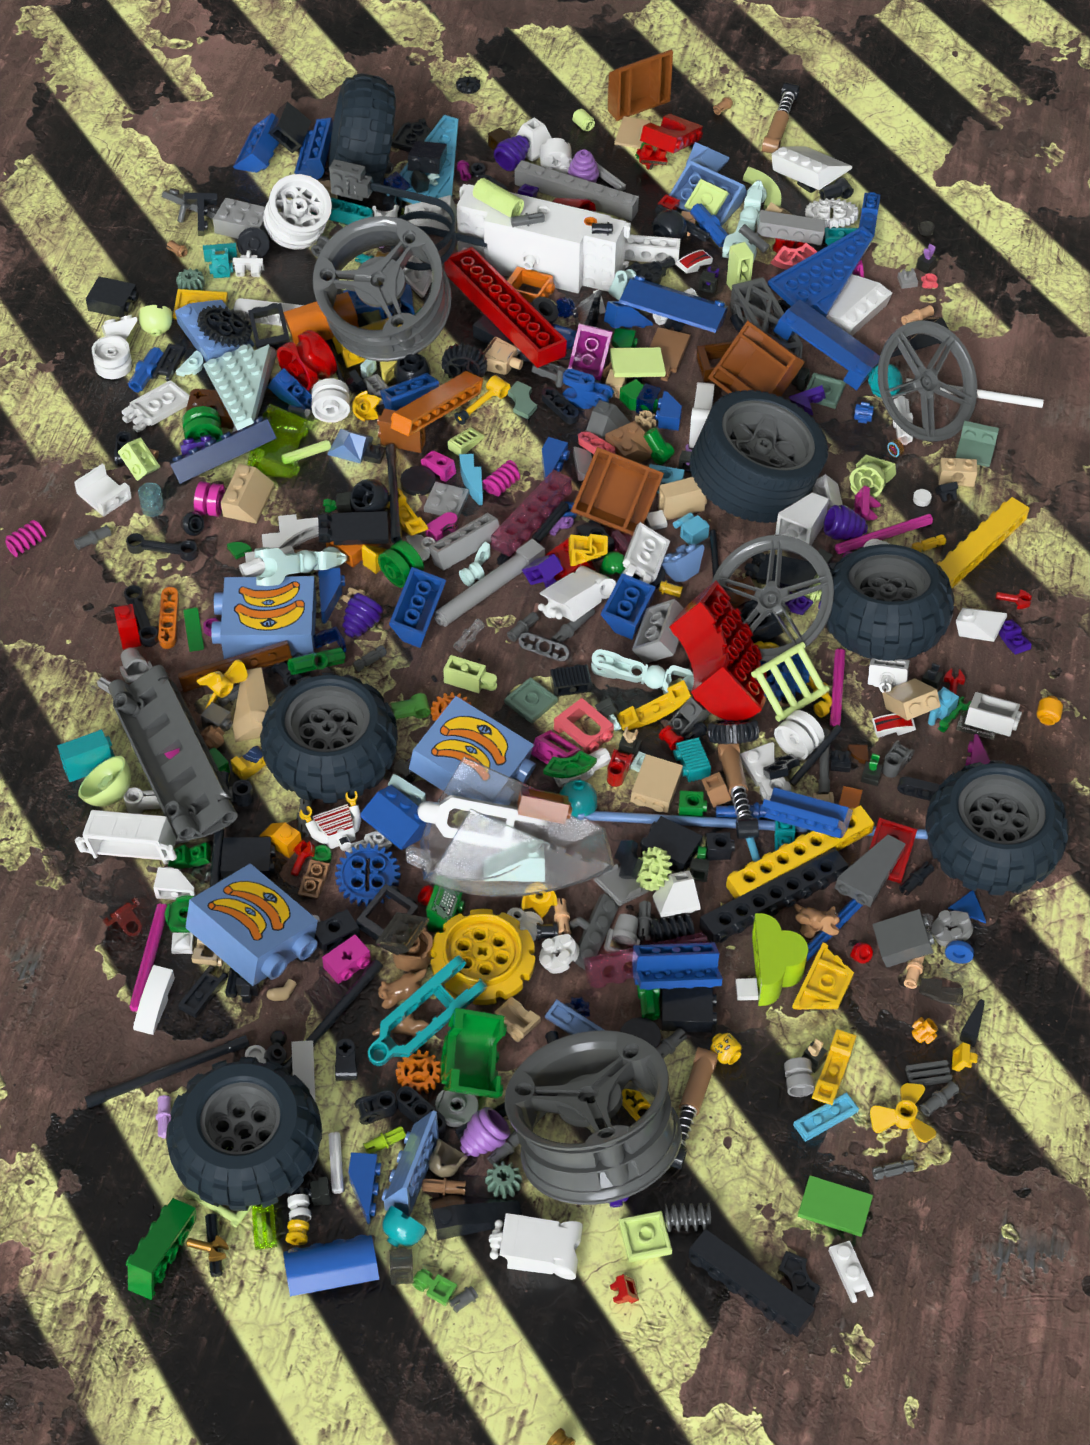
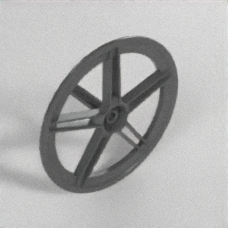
M913 321L899 327L891 334L883 346L878 364L879 390L887 412L904 432L916 439L938 442L953 437L963 429L964 421H969L977 398L976 372L967 349L953 332L932 321ZM914 334H925L942 342L927 368H925L906 337ZM898 346L915 378L889 388L888 366L892 353ZM945 348V350H944V352H943L941 358L939 359V361H938V363H937V365H936V367H935V369H934L933 366L935 365V363H936V361L938 360L940 354L942 353L943 349ZM950 351L956 358L961 370L963 392L939 381L937 377ZM940 387L943 388V389H945V390H947V391H949V392H951V393H953V394H955V395H957V396H959V397H961V398H958V397H956V396H954V395H951V394H949V393H947V392H945V391L940 390ZM901 388L897 394H890L891 391ZM918 391L921 397L923 428L909 422L899 412L893 398ZM934 393L961 404L953 420L940 429H935Z
M768 535L741 545L722 562L712 580V583L717 580L724 590L758 602L756 608L743 623L749 625L756 615L760 613L759 617L750 626L752 632L769 613H773L791 639V643L778 648L760 649L763 658L760 661H770L801 642H804L806 647L810 645L822 632L832 611L834 582L829 566L815 548L795 537ZM770 550L767 582L764 588L760 589L730 580L734 571L744 561L758 553ZM775 550H777L775 581H772ZM782 550L797 553L808 560L816 570L819 578L781 589ZM730 583L756 592L753 596L726 585ZM821 583V584H819V585L813 586V587H811V588H808V589H805V590H802V591H799V592H796V593H793V594H790V593H789L790 591H793V590H797V589H800V588H803V587H807V586H810V585H813V584ZM821 590V604L817 616L808 630L801 635L790 617V609L785 605V602ZM779 615L783 618L786 616L798 639H794Z

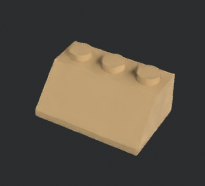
M238 464L221 500L223 517L257 524L272 492L274 482L256 467Z

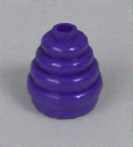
M517 135L499 142L494 150V158L498 165L506 171H514L520 161H524L530 148L528 138Z
M833 505L826 513L823 527L825 534L832 539L847 540L865 534L868 524H866V520L855 513L848 506Z
M356 593L347 603L346 615L344 616L345 622L342 626L347 636L354 638V636L360 637L362 632L366 633L368 628H373L374 624L380 621L383 608L371 598L361 593Z

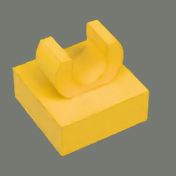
M963 1042L953 1050L952 1070L960 1072L964 1067L971 1068L972 1062L977 1063L978 1055L970 1052V1044Z

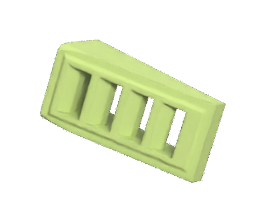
M469 428L448 441V449L458 456L459 454H466L484 439V435L473 428Z
M865 455L856 464V467H858L862 463L869 462L880 466L885 473L886 483L896 475L895 463Z

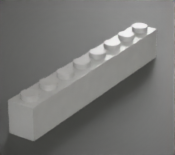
M523 160L520 161L515 169V185L522 187L524 184L539 188L538 192L556 198L589 199L595 204L597 211L632 221L638 212L639 196Z

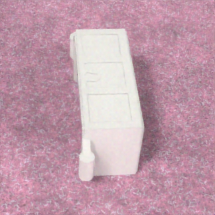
M91 810L82 834L83 837L75 839L79 851L90 853L94 858L101 854L162 860L164 864H169L170 860L173 861L177 858L174 851L177 839L166 816Z

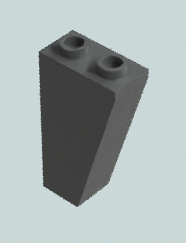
M890 835L885 836L838 877L834 889L838 890L842 895L850 896L861 905L871 907L901 857L906 844Z

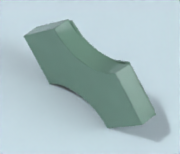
M516 381L508 390V396L515 401L513 413L529 419L536 411L537 404L529 397L532 387Z

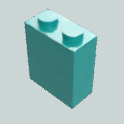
M102 729L57 745L63 769L69 782L86 777L99 764L115 757L110 737L105 736Z

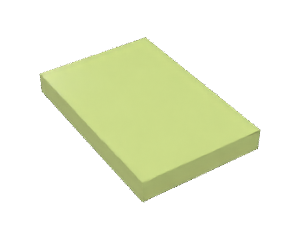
M660 347L610 348L609 353L614 378L665 377L666 371Z

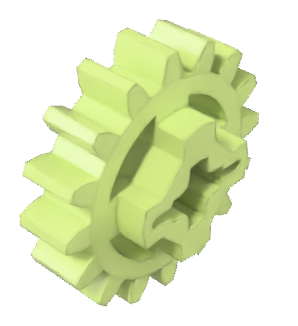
M649 847L648 852H642V858L638 857L643 863L636 882L640 883L641 888L649 891H658L659 886H665V880L669 881L667 875L672 873L669 870L672 863L668 862L671 856L666 855V850L658 847Z

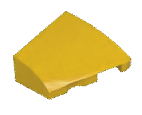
M590 534L588 537L579 535L569 536L570 566H576L608 553V536Z

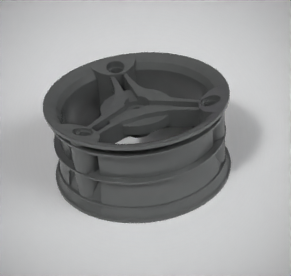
M374 216L360 219L345 226L325 244L317 258L313 272L315 298L321 311L327 318L333 335L344 348L364 359L389 362L404 359L409 354H417L438 337L450 314L452 301L450 283L442 268L441 258L435 244L418 226L400 218ZM384 246H396L387 256L368 259L356 270H342L352 259L368 250ZM412 255L431 264L432 269L430 293L422 308L415 315L401 313L398 302L406 287V277L403 269ZM338 289L355 291L359 299L371 307H381L389 318L384 324L383 330L358 328L342 319L333 309ZM391 304H394L398 313L393 317L387 307Z
M606 1030L581 1032L560 1038L543 1046L530 1055L517 1068L507 1085L505 1109L511 1125L517 1131L518 1140L521 1145L520 1156L524 1173L537 1190L552 1199L578 1205L605 1204L627 1198L644 1190L669 1169L678 1155L681 1146L682 1129L679 1117L671 1106L668 1092L669 1075L667 1066L655 1047L639 1037L623 1032ZM622 1089L636 1090L654 1097L646 1113L630 1127L611 1125V1118L616 1115L622 1106ZM549 1112L559 1114L562 1120L570 1125L588 1128L592 1135L588 1137L585 1143H560L536 1135L533 1132V1128ZM604 1123L606 1128L599 1130L597 1125Z

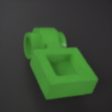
M426 1269L417 1271L412 1285L422 1292L428 1289L426 1292L428 1297L447 1306L448 1301L457 1289V1284L439 1274L432 1280V1273Z

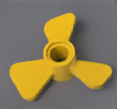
M235 660L225 674L216 671L197 680L199 685H207L214 692L206 708L211 702L215 704L218 696L220 698L226 697L232 691L233 684L247 679L248 673L241 660Z
M912 1083L902 1085L900 1089L901 1101L897 1104L896 1110L882 1106H873L870 1110L873 1131L882 1133L895 1124L901 1129L911 1128L917 1139L923 1143L935 1138V1129L916 1119L918 1109L915 1104L924 1094L925 1087L922 1084ZM901 1113H907L910 1116H904Z

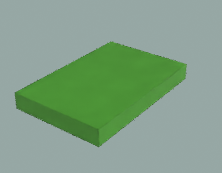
M809 1176L797 1217L861 1237L873 1195Z

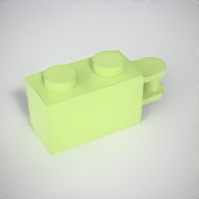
M450 655L443 669L444 683L476 693H480L482 688L489 691H494L497 688V676L486 672L485 665Z

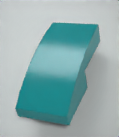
M775 821L774 852L783 844H790L795 841V826Z

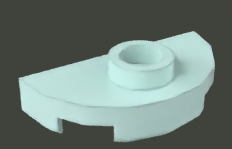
M196 350L176 370V375L185 377V375H196L203 368L202 354Z

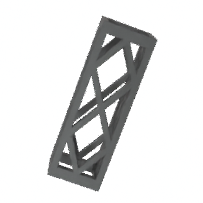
M762 277L732 285L731 313L733 315L737 314L744 325L748 320L767 334L769 325L774 330L784 312L765 279ZM771 306H772V310H773L774 316H772V315H771V312H770ZM755 316L764 320L763 328H761ZM795 332L790 337L791 343H788V341L776 333L777 338L772 336L798 357H802L803 344Z

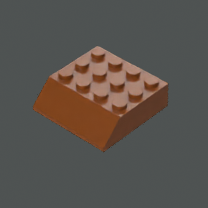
M672 49L609 72L608 112L616 121L621 120L624 116L629 117L670 102L673 63Z
M747 320L708 378L728 394L735 391L741 392L742 390H758L769 392V394H776L779 397L782 396L805 361Z
M597 447L571 512L633 536L636 526L640 522L645 524L664 473Z

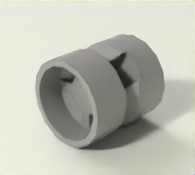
M803 1057L792 1058L784 1063L785 1077L787 1078L788 1094L794 1097H804L812 1094L815 1090L814 1078L810 1075L813 1073L811 1061Z

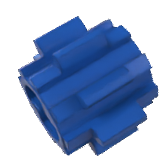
M866 402L856 404L854 419L858 420V423L867 424V421L871 422L874 406H870V403Z

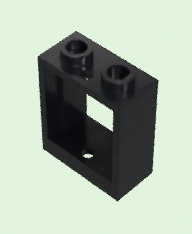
M272 303L265 307H254L252 310H248L257 349L269 344L270 347L278 350L279 347L290 342L281 303ZM279 314L284 334L259 340L255 319Z
M385 883L356 920V923L359 926V930L389 950L392 947L391 939L393 934L412 921L418 913V905L411 897L406 898L403 896L398 888ZM385 895L409 910L391 934L368 919Z

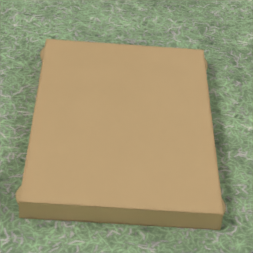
M624 116L614 141L615 145L640 149L643 143L640 141L643 126L651 123V121Z

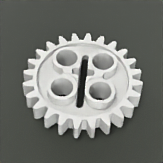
M827 198L825 200L819 199V202L813 201V203L807 205L805 216L825 220V227L829 226L830 229L832 227L839 228V226L844 228L845 225L850 226V223L854 224V221H857L858 207H855V204H851V202L846 203V200L840 201V199L834 200V198L831 200ZM830 208H834L833 218H830Z

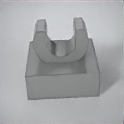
M914 268L907 272L903 269L902 272L898 273L897 278L901 289L918 287Z

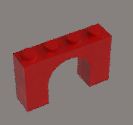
M668 114L663 116L661 126L653 123L644 125L640 141L674 154L700 141L703 135V126Z

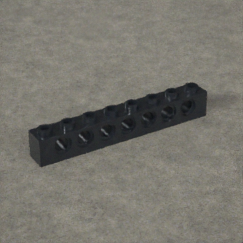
M834 847L701 916L699 928L710 943H722L730 936L740 934L747 927L753 925L755 913L774 916L781 909L789 908L797 901L809 898L814 892L826 889L829 884L837 881L838 877L848 869V864Z

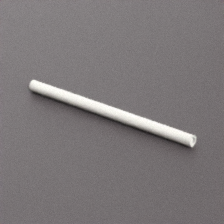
M906 378V382L913 380ZM949 385V386H951V387H953V388H955V389H957V390L963 392V387L954 386V385ZM940 387V390L945 391V392H947V393H949V394H953V393H951V392H949V391H947V390H945V389H943V388ZM977 389V398L1038 408L1043 407L1044 399Z

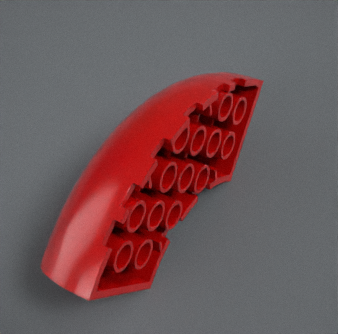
M716 580L679 613L669 628L683 645L691 662L694 674V685L691 693L694 699L719 718L740 721L756 715L765 704L766 697L764 696V691L757 678H753L751 672L761 666L760 660L763 658L758 645L754 644L751 639L753 633L747 623L743 624L741 620V612L738 608H733L729 602L730 596Z

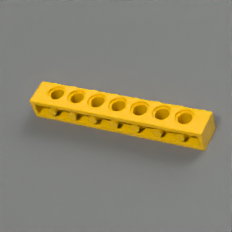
M861 805L855 809L850 808L853 810L849 823L852 828H847L842 838L832 837L815 831H811L806 835L802 834L790 844L785 843L777 851L765 854L757 862L752 861L744 869L730 873L727 877L726 887L734 899L834 847L839 851L872 833L874 822ZM795 852H802L803 854L798 855ZM778 861H785L786 864H781ZM762 869L768 870L769 873L762 872ZM745 879H751L753 882H747Z

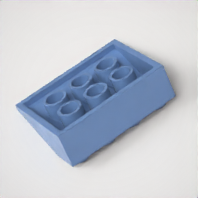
M689 160L669 196L680 200V205L677 208L690 212L684 205L700 179L727 191L729 195L716 214L722 226L740 207L747 195V190L743 184Z
M222 300L189 303L175 310L179 326L197 351L202 354L206 363L210 359H216L224 353L232 352L240 347V345L234 347L231 344L228 347L227 344L222 346L221 342L215 343L214 339L209 340V336H204V332L199 331L200 327H197L200 311L203 308L206 309L207 306L212 308V305H215L217 308L221 305L225 309L227 306ZM251 338L246 344L243 343V345L250 344L251 347L255 346Z
M431 1111L413 1125L411 1132H407L404 1140L405 1148L400 1150L397 1157L398 1166L396 1170H392L389 1178L390 1186L388 1189L385 1188L382 1195L386 1211H388L390 1206H393L408 1217L411 1215L422 1187V1181L425 1179L429 1168V1158L436 1146L437 1139H439L436 1111Z

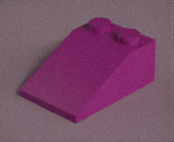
M579 323L568 369L591 374L595 380L600 381L613 331Z

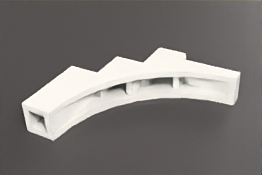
M296 514L278 516L280 532L262 534L263 547L281 549L289 545L294 548L307 540L318 537V517L297 520ZM255 551L245 553L246 562L256 559Z

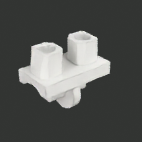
M247 250V254L241 255L240 258H233V266L237 277H244L245 270H251V276L260 277L261 272L264 271L263 258L251 255V250Z

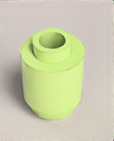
M584 109L574 112L572 118L574 123L584 131L593 129L595 121L592 116Z

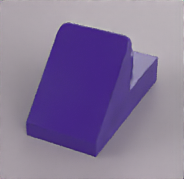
M822 385L789 396L791 403H795L810 415H813L810 403H818L826 398Z

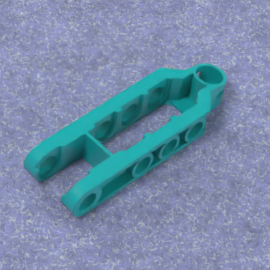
M460 955L451 960L381 1021L380 1037L368 1049V1059L373 1065L382 1066L393 1057L409 1058L449 1022L455 1008H466L488 987L480 978L469 990L466 989L455 1000L443 988V985L466 965V962ZM434 994L446 1007V1010L437 1018L434 1017L432 1022L421 1032L419 1030L405 1046H398L390 1037L391 1031Z

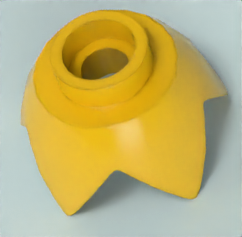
M368 391L358 394L352 402L354 415L364 422L366 420L378 419L379 414L375 408L380 403L381 398L369 395Z
M532 883L523 891L522 910L533 908L543 918L550 906H557L556 894L551 886L546 883Z

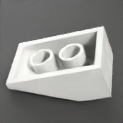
M451 195L438 198L452 208L455 215L456 231L457 208ZM424 202L405 206L404 214L413 211H429L443 215L452 223L448 212L439 206ZM412 219L408 221L416 226H428L449 231L446 225L431 219Z

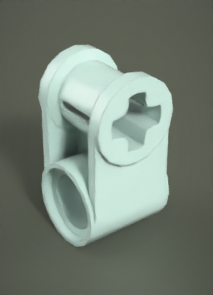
M627 269L626 271L620 270L616 272L613 283L609 288V294L620 300L629 279L636 276L635 271Z

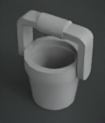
M128 648L121 654L123 666H120V672L127 683L134 682L152 668L150 661H146L135 648Z
M620 914L614 929L610 928L604 946L605 951L621 959L633 960V950L632 954H629L621 949L610 947V943L612 940L627 946L639 945L640 939L637 938L638 918L630 914Z

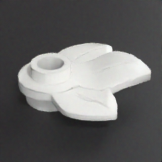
M418 534L406 536L408 543L418 552L422 561L427 560L431 554L428 546L436 541L431 537L424 538Z
M511 908L507 914L512 917L514 915L519 916L520 918L516 919L520 921V930H528L533 941H535L537 938L536 923L543 924L542 918L532 911L524 912L520 908Z

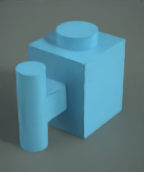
M690 512L673 522V526L676 529L681 526L680 537L688 545H697L709 536V524L699 515L694 517Z
M945 687L938 692L941 707L929 711L928 724L931 726L935 725L937 718L942 720L957 708L959 696Z

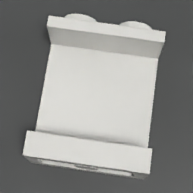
M103 463L74 482L77 494L103 517L132 498L129 485L123 483L119 486L106 474Z

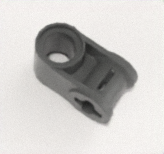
M897 740L885 756L882 768L883 774L891 778L896 777L905 765L910 762L915 750L906 748Z

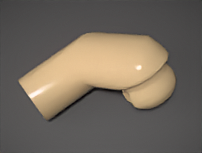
M288 979L284 987L269 989L267 991V998L272 1001L287 1000L296 987V982Z

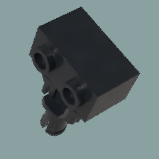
M668 256L661 262L653 261L640 264L636 261L625 268V271L632 269L636 275L645 277L646 281L660 284L662 277L666 276V270L675 265V260Z

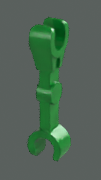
M960 697L958 707L939 722L938 730L945 733L951 721L956 719L962 710H969L971 701L968 704H963L965 697Z

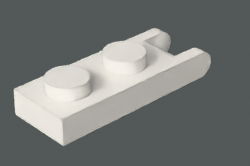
M847 1241L829 1247L828 1251L852 1303L857 1302L855 1293L865 1290L868 1297L874 1296L851 1242Z

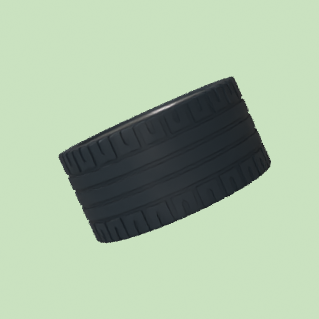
M758 390L735 391L724 395L712 406L691 452L690 471L695 483L698 484L697 486L702 490L704 496L706 495L707 499L712 501L714 505L719 506L720 509L744 520L774 523L777 521L779 512L811 493L828 458L827 440H825L826 437L822 429L819 428L820 426L813 417H810L804 409L799 408L795 403H791L790 400H785L781 396H776V394H769V392Z

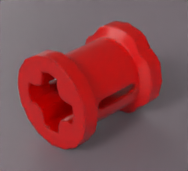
M671 725L666 726L659 733V738L664 740L672 751L676 750L677 742L684 741L682 736H678L673 731Z

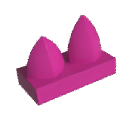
M863 486L855 495L854 511L865 520L877 519L878 517L870 508L880 507L881 504L870 495V488Z

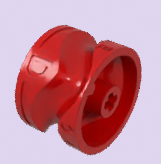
M306 330L298 335L299 342L297 345L293 342H288L279 347L277 359L281 370L285 368L307 391H310L314 384L318 382V378L323 380L333 376L337 371V364L333 352L326 341L316 332Z

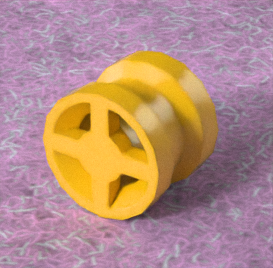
M303 1220L289 1221L287 1225L289 1233L286 1234V1242L292 1245L307 1244L308 1236L306 1233L309 1231V1223Z

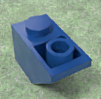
M664 391L663 397L659 398L658 408L660 410H657L655 420L658 421V428L679 431L682 406L667 391Z

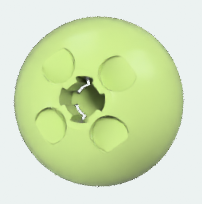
M115 756L94 768L82 782L78 791L79 797L86 803L99 807L113 805L120 801L131 784V770L125 758Z

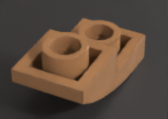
M310 860L298 895L318 899L326 882L330 864Z

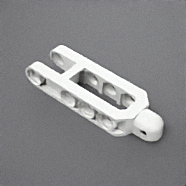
M449 795L440 803L424 801L417 809L419 818L424 822L436 824L444 837L507 848L525 840L512 837L515 820L540 825L548 824V821L518 815L517 807ZM456 808L507 818L504 835L496 836L487 834L486 831H482V833L470 831L465 827H462V829L449 827L447 824L449 811Z

